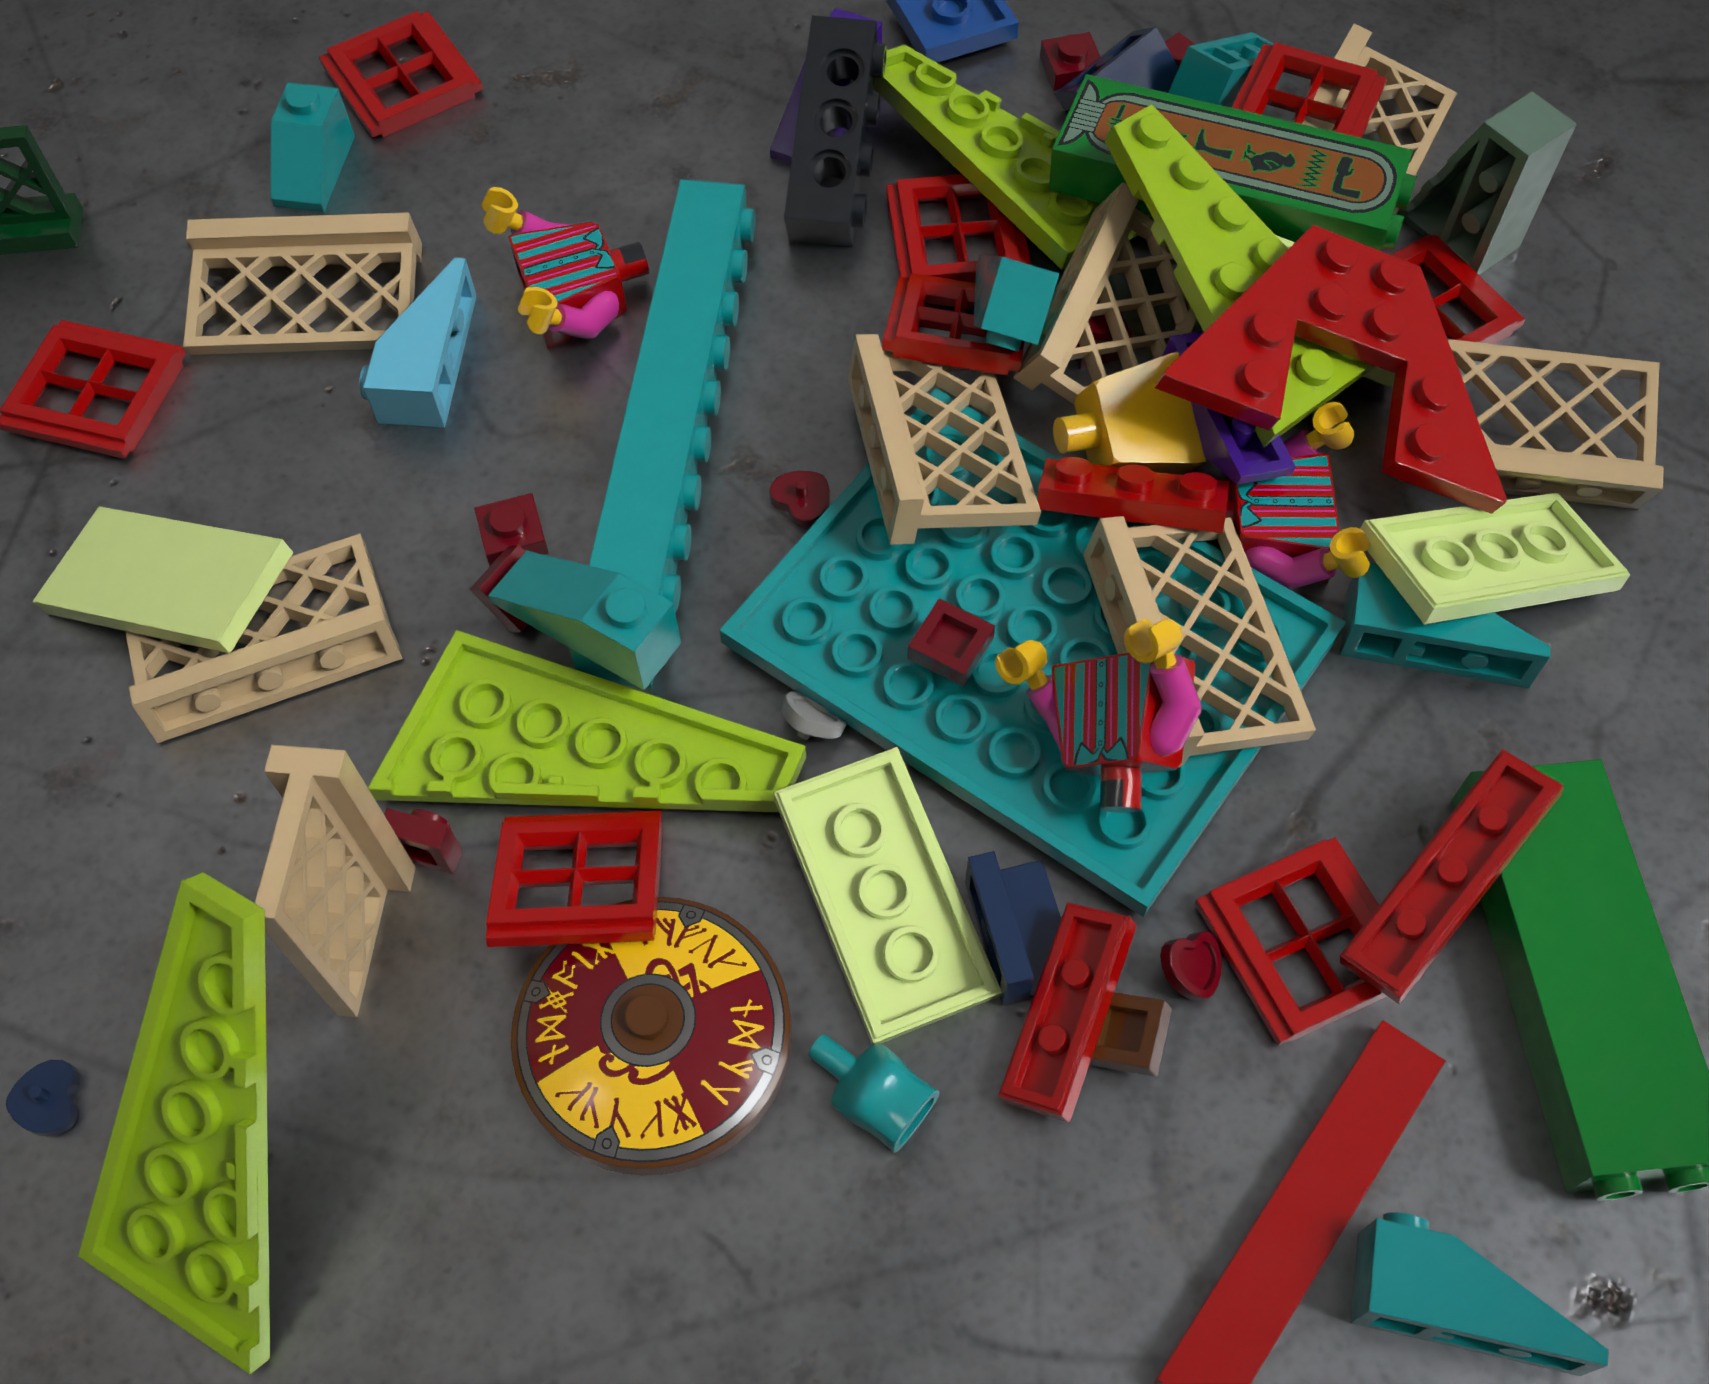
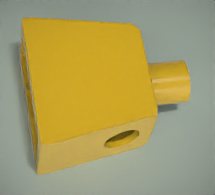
M1179 352L1161 356L1092 382L1075 397L1074 405L1077 414L1058 417L1054 421L1053 436L1059 452L1064 454L1086 450L1088 461L1091 464L1113 467L1132 464L1142 465L1153 472L1184 475L1206 462L1191 402L1154 388L1155 383L1164 371L1179 357Z

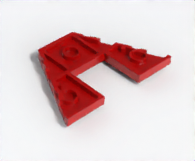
M1316 225L1309 228L1164 371L1155 383V389L1269 431L1281 419L1294 336L1303 338L1395 374L1381 473L1490 514L1506 503V494L1421 267Z

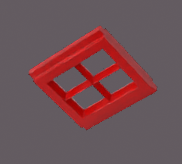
M417 10L327 48L328 53L319 56L321 65L336 87L339 88V91L372 138L380 134L383 138L471 100L475 98L474 93L483 90L481 80L428 11L420 14ZM415 39L425 54L400 64L390 50ZM381 54L391 68L365 79L355 64ZM436 67L446 83L421 93L411 80V77ZM402 82L412 97L386 108L376 92Z
M1274 42L1273 46L1263 44L1232 108L1262 115L1266 105L1294 112L1295 115L1291 122L1302 124L1305 116L1334 124L1332 129L1334 132L1362 138L1384 90L1387 78L1377 75L1378 70ZM1282 72L1311 80L1303 97L1275 89ZM1321 83L1350 91L1342 108L1313 100Z
M963 174L897 180V184L886 185V196L899 276L910 277V273L975 283L977 261H969L964 237L994 235L998 256L1031 265L1025 234L988 198L987 202L991 220L961 221L958 200L985 198ZM947 201L951 220L950 224L921 225L918 203ZM954 238L958 262L928 265L924 241Z
M1428 234L1391 254L1415 265L1422 264L1448 289V291L1433 298L1445 334L1449 339L1496 344L1511 336L1513 331L1522 327L1525 318L1436 234L1432 236ZM1457 298L1484 325L1465 334L1439 306Z
M910 273V277H898L883 336L882 350L892 351V357L1008 375V370L1020 372L1024 341L1022 340L1018 352L994 344L961 340V334L986 337L988 330L974 326V315L965 313L966 309L974 310L975 283ZM924 302L953 306L955 309L954 311L924 307ZM919 327L948 331L950 335L949 337L918 333Z
M61 320L58 325L53 324L1 406L0 430L126 459L128 453L134 452L183 367L182 360L186 352L183 346ZM68 352L101 359L89 380L56 373ZM116 363L150 370L137 392L104 384ZM49 384L81 391L68 414L35 406ZM97 395L130 402L118 425L84 418Z
M661 811L505 817L501 825L486 919L487 930L485 940L487 947L654 941L657 924L662 848ZM637 846L636 860L633 866L585 867L587 848ZM574 849L572 868L521 870L524 851ZM634 884L632 904L581 906L582 889L585 885ZM569 886L567 907L516 909L519 888Z
M1336 837L1318 842L1209 891L1208 894L1196 899L1195 905L1216 938L1218 945L1277 1046L1296 1040L1387 997L1363 979L1344 986L1317 943L1347 928H1350L1355 936L1379 906ZM1315 873L1342 916L1309 930L1283 887ZM1272 893L1298 936L1265 950L1240 907ZM1306 948L1332 993L1299 1007L1273 962Z

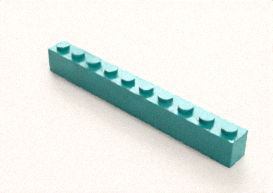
M680 179L589 563V566L621 573L674 603L675 612L678 610L681 595V578L679 575H676L678 560L687 561L691 547V525L686 524L689 510L697 511L701 499V476L696 475L699 462H708L710 456L711 428L706 427L708 416H717L720 407L721 384L720 381L716 380L718 370H727L729 363L730 338L726 336L727 326H736L738 319L739 295L738 292H734L736 283L744 284L747 275L748 256L747 250H743L744 243L753 242L756 229L755 209L747 208L745 185ZM569 648L576 670L621 685L635 686ZM653 680L647 687L652 688Z

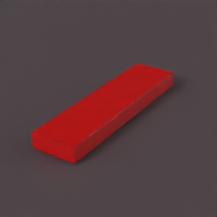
M1502 749L1340 954V964L1400 1004L1562 795L1564 785Z

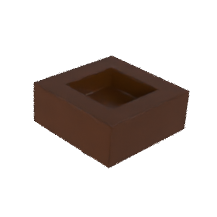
M1114 992L1090 1065L1157 1077L1171 1017V1007L1162 999Z

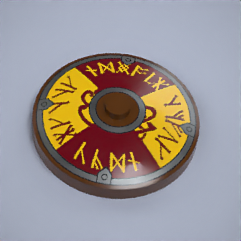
M658 897L654 941L549 945L532 967L521 988L515 1006L511 1030L512 1061L516 1079L528 1106L543 1128L558 1144L587 1163L609 1171L641 1176L675 1173L699 1166L731 1149L746 1137L766 1114L780 1090L786 1075L792 1043V1021L787 992L780 972L766 948L747 928L729 915L699 902L671 897ZM627 900L612 905L632 904V900Z

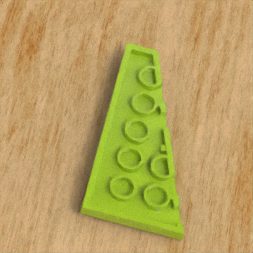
M905 44L887 50L884 78L875 77L873 89L880 93L904 119L1061 270L1065 269L1095 208L1101 203L1049 190L1051 152L1060 131L1028 113H1025L1019 119L1000 108L1002 99L987 90H984L979 95L972 93L956 84L955 72ZM1146 215V216H1148L1150 219H1152V220L1154 221V219H1153L1152 216ZM1131 230L1128 238L1130 240L1139 235Z
M1151 104L1114 125L1105 143L1133 197L1143 200L1154 219L1150 230L1158 245H1167L1178 265L1173 274L1203 332H1205L1288 248ZM1294 336L1281 419L1269 431L1260 427L1255 429L1263 447H1266L1276 437L1284 434L1376 366Z
M456 630L368 789L375 800L779 812L774 801V792L796 783L806 760V746Z
M202 872L180 882L78 1257L250 1375L270 1359L265 909Z

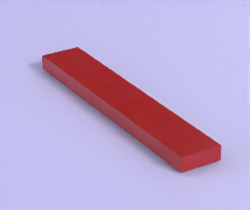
M1384 1020L1381 1021L1156 1377L1155 1384L1252 1383L1446 1060Z

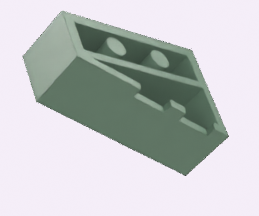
M1531 91L1485 121L1447 160L1448 163L1420 188L1421 191L1409 201L1407 210L1399 209L1396 214L1404 216L1403 221L1423 237L1428 234L1430 236L1436 234L1478 275L1482 274L1520 247L1577 123Z

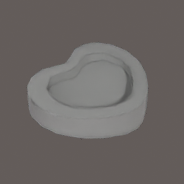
M798 691L787 693L781 706V712L785 720L798 731L797 735L805 740H808L810 735L826 739L838 738L842 735L847 724L841 718L830 714L822 705Z

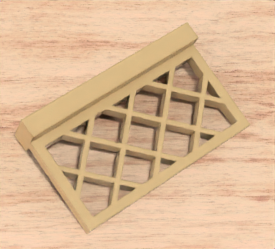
M1354 23L1338 50L1335 59L1378 70L1377 75L1387 78V85L1384 87L1379 101L1395 99L1402 114L1386 116L1378 101L1364 134L1377 132L1382 143L1412 149L1413 153L1406 174L1416 176L1457 92L1365 46L1372 32ZM1321 83L1313 100L1342 108L1350 91ZM1411 96H1420L1438 106L1436 109L1418 111ZM1305 116L1302 123L1330 131L1334 127L1332 123ZM1409 127L1417 143L1401 145L1394 130ZM1395 208L1394 214L1397 213L1398 208Z
M1124 182L1095 208L1053 294L1038 345L1029 344L1022 358L1020 372H1016L1013 377L1030 390L1035 389L1042 383L1074 404L1075 397L1086 387H1083L1064 374L1070 360L1084 358L1092 382L1107 376L1100 355L1117 352L1123 370L1138 365L1133 349L1150 346L1154 359L1159 358L1163 355L1166 348L1165 343H1168L1170 336L1191 333L1197 318L1183 291L1180 290L1173 274L1172 265L1177 263L1167 245H1158L1150 230L1154 221L1135 208L1139 199L1133 197L1128 185ZM1131 230L1147 241L1151 256L1135 258L1128 238ZM1156 268L1165 293L1148 295L1140 270ZM1124 273L1133 298L1116 301L1108 279L1111 274ZM1169 304L1176 324L1173 331L1161 332L1152 306ZM1137 309L1146 335L1129 338L1120 312ZM1105 315L1113 341L1100 344L1095 343L1088 323L1090 317Z
M409 212L188 219L186 240L192 247L193 252L183 347L189 355L374 349L375 342L386 330L373 331L365 322L386 304L398 314V318L414 301L416 262H421L422 242ZM381 263H400V273L383 288L368 275ZM326 265L345 266L349 271L328 289L313 277ZM288 266L294 271L293 274L272 291L258 279L271 267ZM234 268L239 274L217 293L207 285L209 269ZM361 281L375 295L353 313L338 299ZM304 283H307L320 296L297 315L283 301ZM249 285H252L264 298L241 316L228 303ZM399 293V299L397 301L394 297ZM330 306L334 307L346 318L331 332H316L309 326ZM276 307L291 320L275 334H260L254 328L258 322ZM221 309L235 321L219 336H202L203 324Z
M855 334L847 380L890 545L914 544L918 528L1037 525L1041 510L995 373L892 357V351L882 350L878 334ZM892 371H910L922 379L913 386L894 375ZM975 371L977 379L969 385L949 372ZM937 386L956 398L947 405L927 392L932 387ZM913 405L934 418L927 425H923L904 414V412ZM971 405L989 415L990 419L981 424L961 413V411L966 406ZM946 425H949L969 438L960 446L938 432ZM982 444L1002 455L1003 460L995 466L973 452ZM923 446H926L947 459L936 467L917 456L916 452ZM958 466H961L983 480L973 488L950 474ZM996 486L1017 498L1018 504H1000L986 496V494ZM937 487L960 502L957 505L930 506L928 495Z
M1448 339L1457 366L1465 374L1462 377L1464 385L1472 381L1493 404L1491 408L1477 418L1479 425L1481 426L1500 412L1522 436L1510 446L1495 444L1482 430L1505 494L1529 497L1559 493L1565 501L1640 509L1663 489L1664 466L1656 465L1659 362ZM1474 361H1480L1481 363L1476 365ZM1495 363L1507 364L1525 382L1505 396L1486 376L1484 371ZM1534 368H1542V369L1537 372ZM1554 370L1569 371L1585 389L1566 403L1543 378ZM1594 374H1596V375H1603V376H1601L1599 379H1597ZM1613 377L1640 379L1639 401L1628 410L1604 386ZM1530 388L1554 412L1535 427L1511 403ZM1590 395L1614 419L1596 434L1572 410V408ZM1639 411L1638 421H1637V420L1633 417V415H1634L1636 412ZM1559 418L1583 443L1571 453L1556 451L1540 434ZM1620 425L1637 443V460L1617 458L1601 439ZM1526 443H1529L1532 446V448H1526L1522 446H1524ZM1589 450L1593 455H1587L1583 453Z
M1124 516L1100 518L1083 556L1117 653H1129L1125 645L1124 635L1127 628L1145 618L1150 620L1153 625L1163 619L1172 620L1159 612L1155 601L1160 592L1164 593L1193 611L1184 626L1177 623L1182 630L1180 645L1213 664L1204 681L1194 676L1193 684L1199 699L1234 719L1229 730L1204 733L1198 718L1184 745L1182 763L1178 767H1183L1189 756L1309 740L1316 731V728L1231 517L1225 518L1223 534L1161 525L1128 528ZM1217 539L1225 557V562L1221 567L1189 549L1192 543ZM1152 546L1173 560L1166 571L1162 573L1140 560L1136 548ZM1179 563L1211 581L1203 596L1171 578ZM1217 586L1242 600L1246 611L1242 619L1209 600ZM1199 615L1232 634L1223 650L1190 631ZM1238 638L1262 652L1267 664L1263 673L1229 654ZM1178 646L1176 649L1173 650V653H1174V654H1175V652L1177 651V649L1179 648V646ZM1219 669L1253 688L1244 705L1210 685ZM1262 693L1282 705L1289 722L1274 724L1251 710L1258 695Z
M361 533L291 556L273 585L287 580L296 582V584L283 600L269 596L265 597L258 609L272 614L258 632L245 629L238 642L247 645L244 648L216 657L220 651L200 647L196 653L179 648L182 644L179 642L165 639L157 641L147 638L142 634L125 631L135 685L129 686L131 704L157 743L403 659L398 642L392 631ZM353 558L356 559L355 565L343 580L325 576L332 565ZM314 588L332 593L318 612L301 607V604ZM349 599L368 604V606L337 616ZM290 619L308 624L306 627L277 636ZM168 660L185 665L182 669L154 678Z
M271 744L264 773L283 800L255 904L265 909V933L336 1015L358 1017L387 890L410 892L416 867L345 750Z

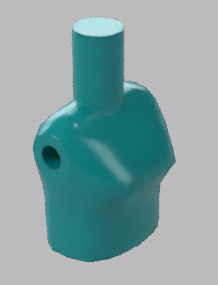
M822 1034L814 1042L808 1053L812 1060L839 1080L831 1097L832 1107L848 1121L871 1133L894 1153L899 1151L914 1134L936 1103L940 1094L939 1090L916 1075L901 1058L880 1043L872 1044L856 1058L829 1036Z

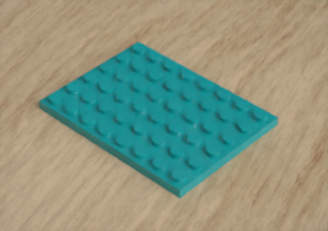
M937 388L929 394L947 405L954 400L953 397ZM966 406L961 411V413L981 424L990 419L969 406ZM919 408L910 416L923 425H927L934 418ZM946 425L938 432L960 446L969 438L949 425ZM1015 433L1038 500V490L1046 458L1058 460L1060 458ZM982 444L973 452L995 466L1003 460L1002 455ZM923 446L916 452L917 456L936 467L947 459L926 446ZM868 463L719 630L721 643L793 690L804 694L822 705L830 714L841 718L847 725L882 748L890 750L898 747L904 762L1144 917L1263 746L1189 756L1183 767H1178L1174 771L1142 774L1141 811L1108 812L1101 810V777L1066 769L1062 763L1061 752L1046 722L1026 694L1030 687L1026 681L1015 685L1007 683L1000 677L995 667V658L999 653L1009 647L1015 649L1016 646L1026 640L1040 642L1046 648L1048 658L1047 664L1043 669L1045 675L1052 674V665L1118 654L1083 556L1100 517L1041 510L1037 525L918 528L914 544L890 545ZM958 466L950 474L973 488L983 480L961 466ZM996 486L986 494V496L1000 504H1018L1017 498ZM937 487L928 495L930 506L957 505L960 502ZM1126 521L1128 528L1153 525ZM1206 541L1193 542L1189 548L1220 567L1225 562L1223 552ZM1152 546L1136 548L1140 560L1162 573L1166 571L1173 560ZM1179 563L1171 575L1172 579L1201 596L1204 595L1211 584L1210 580ZM1251 568L1300 691H1302L1341 635L1346 621ZM1217 586L1209 600L1242 619L1246 613L1242 600ZM1160 592L1155 600L1160 613L1182 626L1185 625L1193 612ZM939 598L995 625L994 639L964 687L907 659L909 643ZM1201 615L1198 616L1190 631L1222 650L1232 636L1231 633ZM1238 638L1229 654L1263 673L1267 664L1262 652ZM1182 645L1175 652V654L1181 655L1184 658L1194 660V676L1203 681L1213 667L1212 663ZM1219 669L1210 684L1243 705L1253 690L1252 687L1222 669ZM1262 693L1258 695L1251 707V710L1274 724L1279 723L1286 714L1282 705ZM1200 700L1202 709L1198 718L1204 733L1229 730L1234 719Z

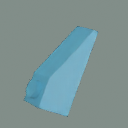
M454 258L375 342L370 364L364 365L360 373V392L362 398L369 401L378 424L445 428L477 298L466 258Z

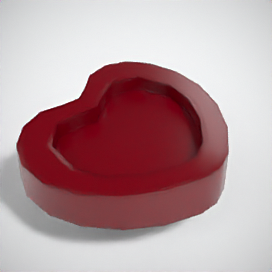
M812 471L788 472L777 477L770 486L771 503L777 509L788 512L792 522L799 527H812L829 508L830 489L828 481L820 473Z
M1208 931L1189 934L1186 939L1180 938L1165 942L1160 953L1161 967L1171 986L1182 996L1191 1000L1207 999L1213 996L1219 985L1222 970L1221 951L1213 934Z

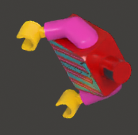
M490 188L483 199L481 206L486 212L483 218L486 229L493 234H501L507 228H511L512 235L508 236L517 272L524 288L517 311L521 315L529 316L527 320L529 329L533 333L542 334L547 349L556 347L575 337L587 340L594 339L613 320L624 315L627 311L622 282L649 274L648 262L640 242L610 250L599 224L594 222L571 225L549 222L525 210L515 213L518 208V202L513 194L503 188Z
M1329 402L1318 408L1313 417L1314 431L1309 432L1303 429L1283 442L1296 466L1292 475L1238 485L1229 478L1226 518L1231 517L1250 567L1290 590L1312 583H1328L1330 578L1334 577L1337 569H1341L1348 577L1359 578L1365 575L1370 566V562L1363 551L1368 550L1371 544L1364 531L1357 527H1349L1341 531L1339 529L1329 454H1320V447L1323 445L1331 449L1340 450L1349 446L1354 438V430L1349 422H1343L1347 418L1348 413L1339 402Z
M1145 618L1127 628L1124 640L1129 653L1052 665V674L1045 675L1043 672L1048 658L1046 648L1040 642L1034 640H1026L1016 646L1015 649L1009 647L995 658L996 670L1003 680L1013 685L1026 681L1030 686L1026 694L1046 722L1061 752L1062 763L1066 769L1101 777L1100 809L1103 811H1141L1142 774L1174 771L1182 763L1184 745L1201 713V701L1193 684L1195 661L1173 653V650L1181 643L1182 630L1176 622L1169 619H1163L1153 625L1150 620Z

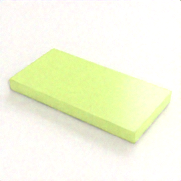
M1559 493L1509 499L1492 514L1467 505L1364 520L1360 528L1364 531L1371 544L1367 550L1424 625L1618 591L1630 577L1628 570Z
M99 506L32 602L45 614L231 653L292 556L293 551L283 539Z
M898 747L774 792V801L871 1045L887 1042L998 998L1001 995L1002 991Z

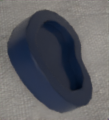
M48 1060L36 1065L15 1083L6 1100L8 1113L22 1128L38 1136L53 1137L65 1133L73 1127L78 1119V1108L73 1097L80 1084V1074L74 1066L64 1060Z

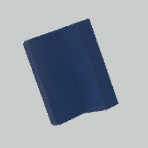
M1156 27L1132 31L1054 94L1065 111L1070 110L1086 74L1168 93L1179 67Z
M995 851L970 856L967 862L965 885L988 961L1002 991L999 996L1002 1007L1032 1000L1061 921L1044 864L1040 861H1035L1000 870Z

